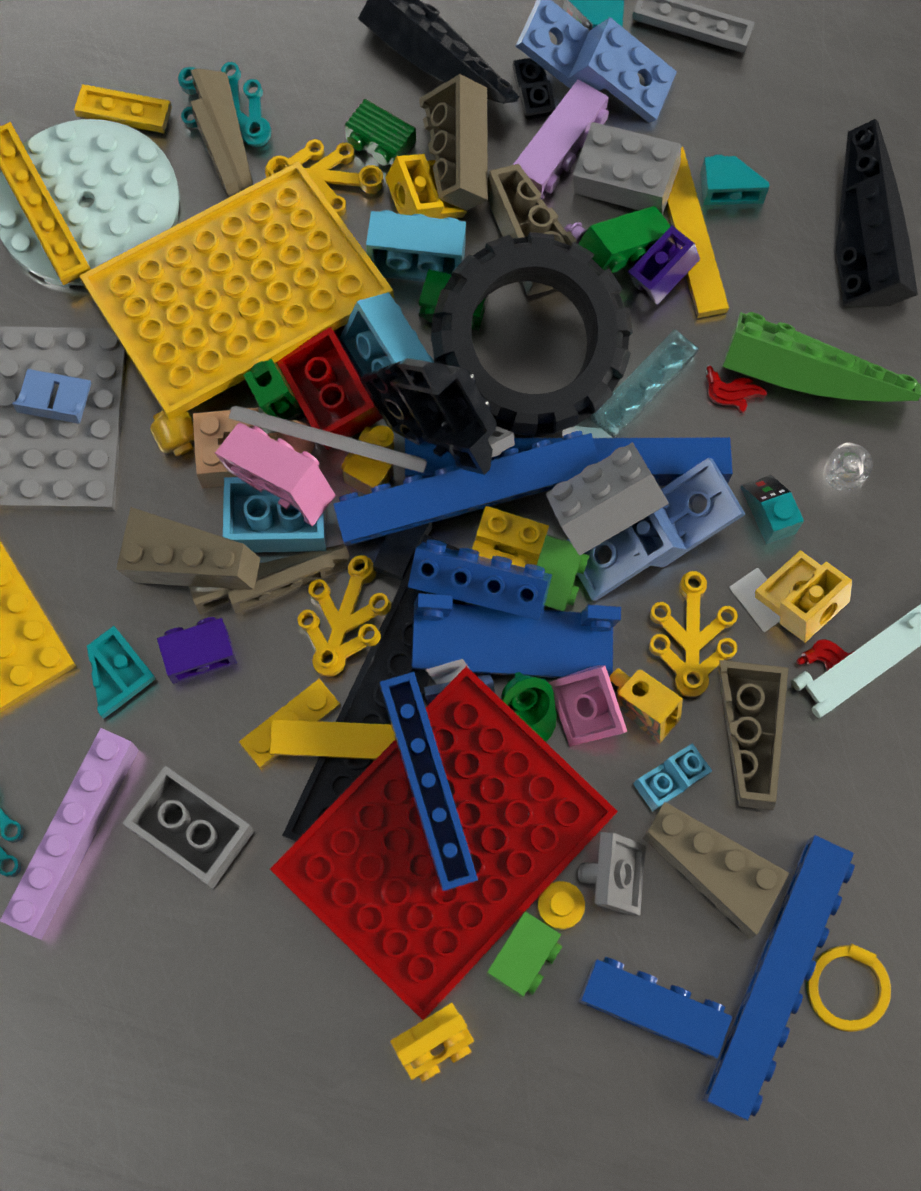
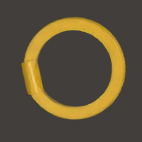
M851 943L850 945L830 948L816 958V967L810 980L807 981L806 988L809 1002L822 1021L835 1029L854 1032L873 1026L883 1017L890 1003L891 983L885 967L877 958V954ZM847 956L869 966L878 981L879 996L875 1007L869 1014L857 1020H844L834 1016L826 1009L819 996L818 982L821 972L829 962L839 957Z

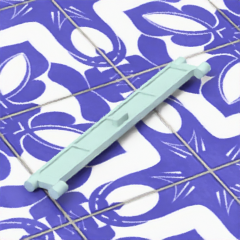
M921 604L814 681L807 671H803L791 680L792 686L797 691L805 687L817 704L811 709L817 718L820 719L921 646Z

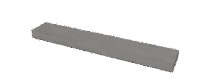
M231 407L229 419L424 473L427 461L421 457L243 407Z

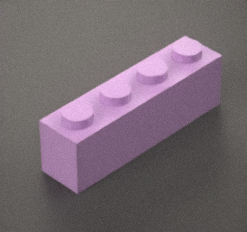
M579 79L513 164L521 166L542 194L541 199H543L547 192L551 194L555 190L561 173L564 170L569 171L574 164L576 153L580 148H583L591 123L604 124L609 115V111L606 110L609 97Z

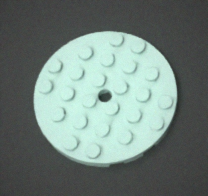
M81 119L47 128L23 143L90 269L177 225L180 192L170 161L157 144L138 130L108 120ZM1 171L0 238L9 254L22 268L44 278L46 282L70 288V285H83L80 278L66 285L62 284ZM83 196L95 200L90 207L79 206Z

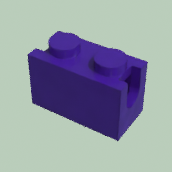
M671 226L628 273L635 287L640 291L644 288L651 300L658 305L700 260L695 243L674 226Z
M204 618L196 623L197 626L187 629L182 627L173 628L166 631L164 636L157 638L167 676L172 684L237 664L229 634L222 618Z

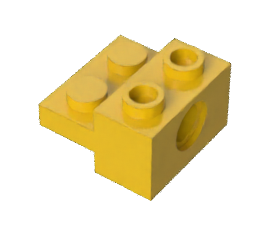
M425 154L396 157L385 179L398 214H422L430 218L444 219L451 217L456 219L463 218L467 211L439 199L433 171L435 160H427Z
M485 506L472 549L478 551L481 557L492 559L493 556L505 557L512 560V565L524 568L526 564L537 565L549 525Z
M800 550L755 590V598L780 616V624L806 643L850 602L852 579L827 561L820 565Z
M450 1003L390 1040V1043L411 1080L419 1077L423 1083L440 1072L437 1066L439 1063L449 1057L455 1063L472 1051L468 1045L472 1044L474 1039L467 1029L468 1026L463 1017L458 1013L454 1004ZM443 1043L444 1050L439 1055L434 1056L430 1053L431 1050Z

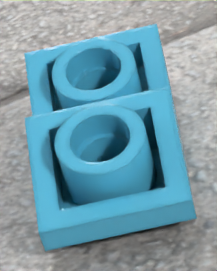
M692 743L669 757L658 767L638 778L633 785L653 812L660 808L664 802H669L710 774L712 769Z

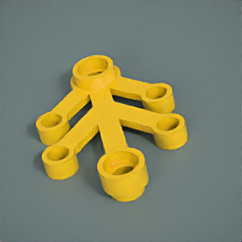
M312 139L307 142L306 147L290 158L275 156L269 160L265 167L267 178L298 161L302 165L309 159L312 161L320 160L310 168L304 169L331 206L335 204L342 205L341 208L334 209L339 217H342L347 211L346 201L343 197L337 196L327 183L358 186L369 194L377 193L384 184L382 170L374 165L363 167L359 173L330 170L339 163L349 164L354 160V148L347 142L340 143L335 151L323 158V143L320 140ZM312 148L320 149L318 152L310 151ZM343 151L350 152L348 155L345 156L340 154ZM373 180L376 183L368 184L367 182Z
M365 555L352 558L348 564V573L351 577L339 611L330 596L331 589L324 580L316 579L308 587L309 594L314 600L319 602L332 628L328 642L319 628L320 618L313 610L306 609L298 615V624L308 633L316 648L312 659L313 667L322 676L331 677L339 674L344 669L346 658L367 646H375L381 639L380 631L375 625L365 624L359 629L357 637L342 644L346 633L378 615L383 616L387 614L391 609V602L388 597L383 593H376L371 596L367 606L354 612L363 584L370 583L377 573L374 571V563ZM362 563H365V566L361 571H355L357 566H359ZM323 586V592L321 594L316 595V589L318 587ZM378 601H385L383 607L375 608V605ZM308 617H313L311 624L304 625ZM374 631V636L371 639H365L367 632ZM332 654V660L329 663H324V659Z
M697 571L687 572L679 583V591L686 598V630L671 616V609L665 602L655 603L650 610L651 620L656 624H660L685 650V662L670 649V640L664 634H656L652 637L649 643V650L653 655L659 656L676 673L675 685L678 691L687 697L702 695L709 685L708 675L719 666V660H730L737 652L736 642L731 638H723L717 644L715 652L699 664V651L723 629L732 627L738 618V614L733 607L723 606L718 611L716 618L700 632V597L707 588V580L703 574ZM696 579L700 586L693 588L689 585L688 580ZM658 608L663 609L666 612V616L663 618L657 617L654 610ZM724 612L731 614L732 621H724L721 614ZM656 640L664 642L665 649H656L654 642ZM721 645H729L732 648V653H723ZM690 674L695 675L698 678V683L695 685L690 684L687 681V676Z

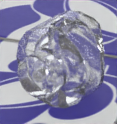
M854 443L842 444L834 449L828 458L824 468V476L832 488L841 491L851 490L860 487L866 482L873 470V460L870 453L864 447Z

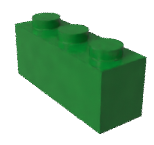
M651 206L590 225L578 244L594 254L592 259L604 271L610 269L614 273L624 266L635 265L671 225L656 206Z

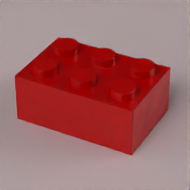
M332 327L310 338L277 362L311 427L352 437L364 430L366 426L369 427L383 419L361 383L358 371ZM323 445L327 450L333 448Z

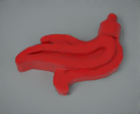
M711 365L707 366L708 396L716 404L735 406L739 409L740 413H744L748 406L747 399L755 397L763 399L767 395L766 390L752 384L753 380L749 378H738L726 384L720 380L718 372H714Z
M822 639L814 643L811 649L801 654L802 657L797 659L796 663L798 665L804 663L809 665L815 661H820L824 663L827 672L854 651L847 653L836 643Z

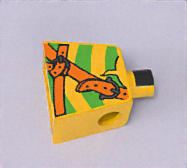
M617 668L609 678L613 690L618 693L617 699L620 711L660 744L681 720L683 698L641 669L637 670L630 677Z

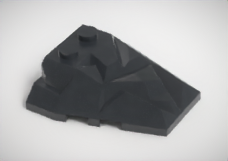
M406 358L367 373L360 378L361 383L381 416L393 432L417 445L422 444L424 441L434 444L436 447L433 449V453L439 457L449 452L455 459L456 466L464 470L483 475L490 470L493 449L488 442V438L496 430L497 422L490 412V404L481 396L475 385V377L469 370Z

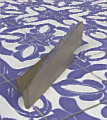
M195 68L191 70V74L199 99L191 101L192 113L227 198L252 186L253 182L228 76L221 71Z
M341 544L328 547L326 551H311L260 563L254 590L189 586V589L200 615L229 603L232 604L237 614L308 586L316 579L323 580L348 570L351 558L346 546Z

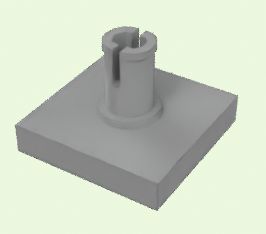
M601 832L598 863H581L578 869V877L581 883L596 884L594 904L627 915H640L646 845L614 832Z

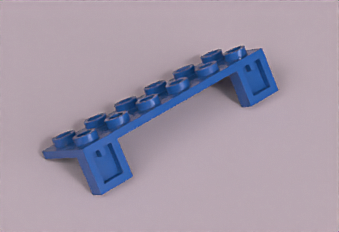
M419 593L414 602L411 666L413 669L427 670L463 659L473 673L515 675L516 672H520L523 675L533 677L561 678L596 665H602L606 667L610 677L613 673V627L621 621V607L587 605L582 612L544 610L540 620H535L484 606L453 604V596Z

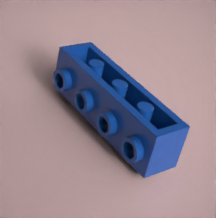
M427 540L426 543L422 542L415 549L408 582L409 588L437 595H451L456 600L540 620L552 574L545 573L543 567L526 564L525 568L512 565V560L501 556H493L492 559L479 556V552L473 549L460 548L457 551L446 548V543L437 540Z
M604 957L603 961L597 959L593 962L578 1001L579 1003L708 1058L717 1059L719 1057L733 1017L724 1013L725 1006L705 999L703 1004L690 999V991L675 985H671L670 990L656 984L658 978L648 973L637 971V974L633 975L623 970V963L612 958Z

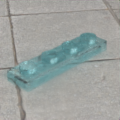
M674 329L613 392V395L598 411L592 414L591 420L612 438H617L694 358L699 348Z

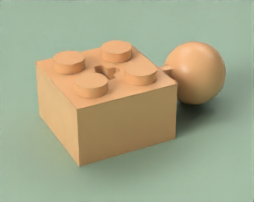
M257 407V408H246V409H250V410H254V411L259 412L258 407ZM231 410L193 413L196 474L202 488L224 486V477H236L227 471L215 454L217 449L240 422L229 419ZM289 420L303 425H307L305 422L299 420ZM240 422V423H242V424H244V425H246V426H248V427H250V428H252V427L254 426V425H251V424H247V423ZM283 433L267 434L269 438L275 441L278 438L286 441L300 454L303 451L311 454L315 447V442Z

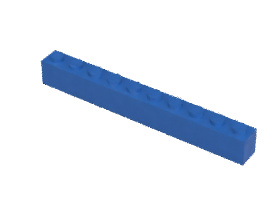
M730 437L593 438L600 461L610 456L616 449L625 447L633 442L659 486H667L708 457L714 460L727 484L733 474ZM405 438V453L424 458L427 461L424 473L405 468V479L415 475H422L423 479L436 476V470L448 466H454L455 470L461 468L456 466V461L449 452L439 457L433 453V449L436 447L434 444L424 441L422 444L417 445ZM514 438L515 445L506 450L518 448L520 453L531 450V445L536 442L550 440L552 444L563 441V438ZM500 456L492 457L491 460L498 459Z

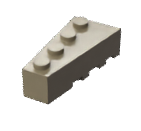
M459 74L419 98L420 107L426 111V117L423 118L425 129L430 131L431 141L428 143L429 152L435 156L436 162L433 165L439 199L467 211L488 200L487 87Z
M519 164L490 170L488 175V202L503 237L510 235L512 238L528 237L529 232L552 234L555 241L570 246L573 241L577 242L570 231L566 232L557 220L559 216L553 208H548L540 198L542 194ZM522 282L528 296L554 289L541 283Z
M130 507L116 570L135 583L254 590L261 558L243 543Z
M719 660L718 675L738 806L774 810L777 798L788 667Z
M666 802L658 809L643 837L675 869H678L691 882V885L717 906L716 908L726 918L728 917L734 922L748 939L756 936L760 931L789 875V872Z

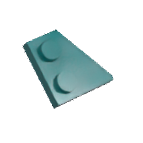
M112 626L87 645L88 657L92 667V681L98 702L97 710L103 719L156 680L152 672L115 626Z

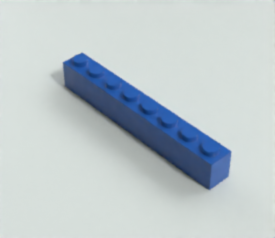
M575 431L564 435L563 441L551 444L550 440H543L532 444L531 450L520 453L518 448L503 451L499 455L500 458L491 460L490 470L485 475L462 468L455 470L454 466H448L436 470V476L423 479L422 475H415L404 479V484L391 488V485L388 483L371 488L372 493L359 496L358 492L340 496V502L334 503L333 506L345 546L480 510L485 508V506L491 507L552 490L558 483L568 481L580 474L587 466L600 462L592 433L583 435L582 431Z
M816 835L807 840L702 1098L703 1102L740 1120L748 1121L750 1115L755 1117L763 1100V1096L759 1095L760 1089L764 1081L769 1082L772 1078L777 1064L772 1059L777 1047L782 1048L790 1032V1028L786 1026L791 1013L794 1015L797 1013L802 1003L803 994L799 993L803 981H809L815 970L816 961L812 960L816 948H822L828 937L829 929L825 926L829 915L834 916L838 911L842 901V897L838 895L842 883L847 884L853 874L855 867L851 863L854 855L853 852Z

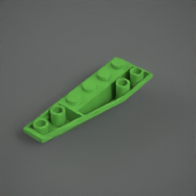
M740 312L723 363V367L783 388L818 396L878 402L919 401L921 397V384L915 378L906 374L894 373L877 364L868 362L795 331V328L787 323L778 322L774 324L765 321L762 315L754 312H748L747 314Z

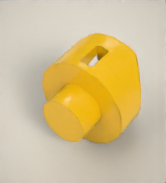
M557 881L551 883L537 900L536 910L538 918L555 931H564L572 928L581 920L585 912V900L582 892L577 886L569 882Z

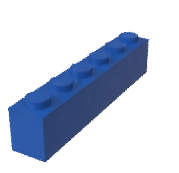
M411 672L381 681V693L441 890L446 891L477 881L478 877L415 673Z

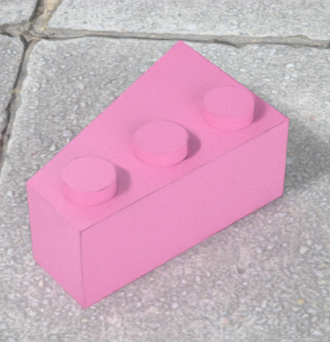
M239 422L215 452L227 471L259 492L266 490L281 498L278 504L285 509H288L290 505L294 506L301 512L304 521L312 527L336 496L318 467L319 461L313 455L306 451H303L302 454L298 453L290 444L280 438L277 441L269 438L257 426L250 428Z

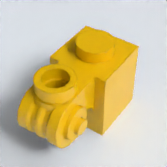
M384 425L374 428L366 426L358 439L392 450L395 447L394 433L389 427ZM348 453L341 466L344 483L365 495L372 493L371 488L388 484L394 476L393 464L353 453Z

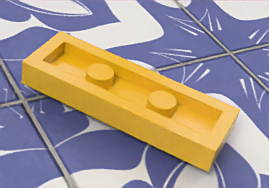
M82 84L74 112L76 117L108 120L133 128L165 133L172 106L169 100Z
M319 678L242 738L239 743L260 770H262L279 756L270 754L272 719L324 721L338 710L341 704Z

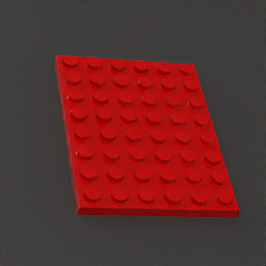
M467 666L426 707V712L478 880L446 891L441 890L396 739L270 868L422 1020L437 1007L618 812Z

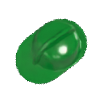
M516 672L515 678L510 680L503 688L501 700L546 742L552 736L557 720L552 686L545 679Z

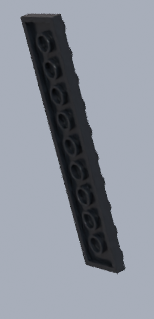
M425 534L421 543H426L427 540H440ZM450 544L446 546V548L459 551V548ZM413 560L391 603V609L386 614L379 629L381 639L378 644L371 646L336 722L391 725L381 693L380 682L407 673H415L422 699L424 697V687L429 686L432 677L426 670L413 669L411 666L414 602L419 593H433L408 587ZM453 599V604L466 605L467 603ZM319 757L282 834L283 838L295 843L375 760Z

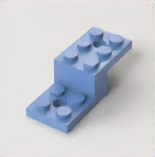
M536 0L516 44L519 50L571 89L578 79L598 91L605 88L649 123L657 119L677 73L676 70L612 18L606 19L589 31L552 0ZM549 32L555 35L557 45L550 41ZM638 73L644 78L645 86L639 83Z
M708 457L661 489L669 503L668 505L584 553L590 556L584 574H577L592 600L597 601L649 566L664 568L746 515L712 458ZM698 495H704L707 500L706 509L701 513H696L692 508V502ZM607 545L612 551V557L608 563L602 564L598 553L603 546Z

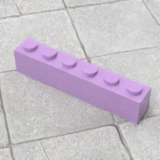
M100 728L0 919L1 922L42 940L139 751L131 741Z

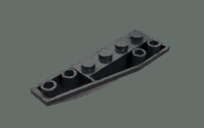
M367 0L358 19L398 54L424 72L445 83L461 74L487 87V99L498 103L517 102L520 98L513 90V86L508 81L502 79L439 16L440 12L434 6L421 0Z
M876 119L848 131L836 243L843 305L846 307L891 306L918 295L910 240L900 194L886 144Z

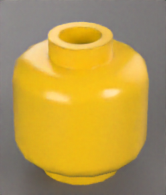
M163 410L153 416L154 422L150 426V431L161 452H174L175 456L178 457L194 449L191 444L194 442L193 420L188 411L170 421Z

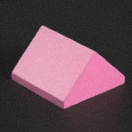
M596 665L548 682L554 692L555 706L569 747L627 732L605 666Z

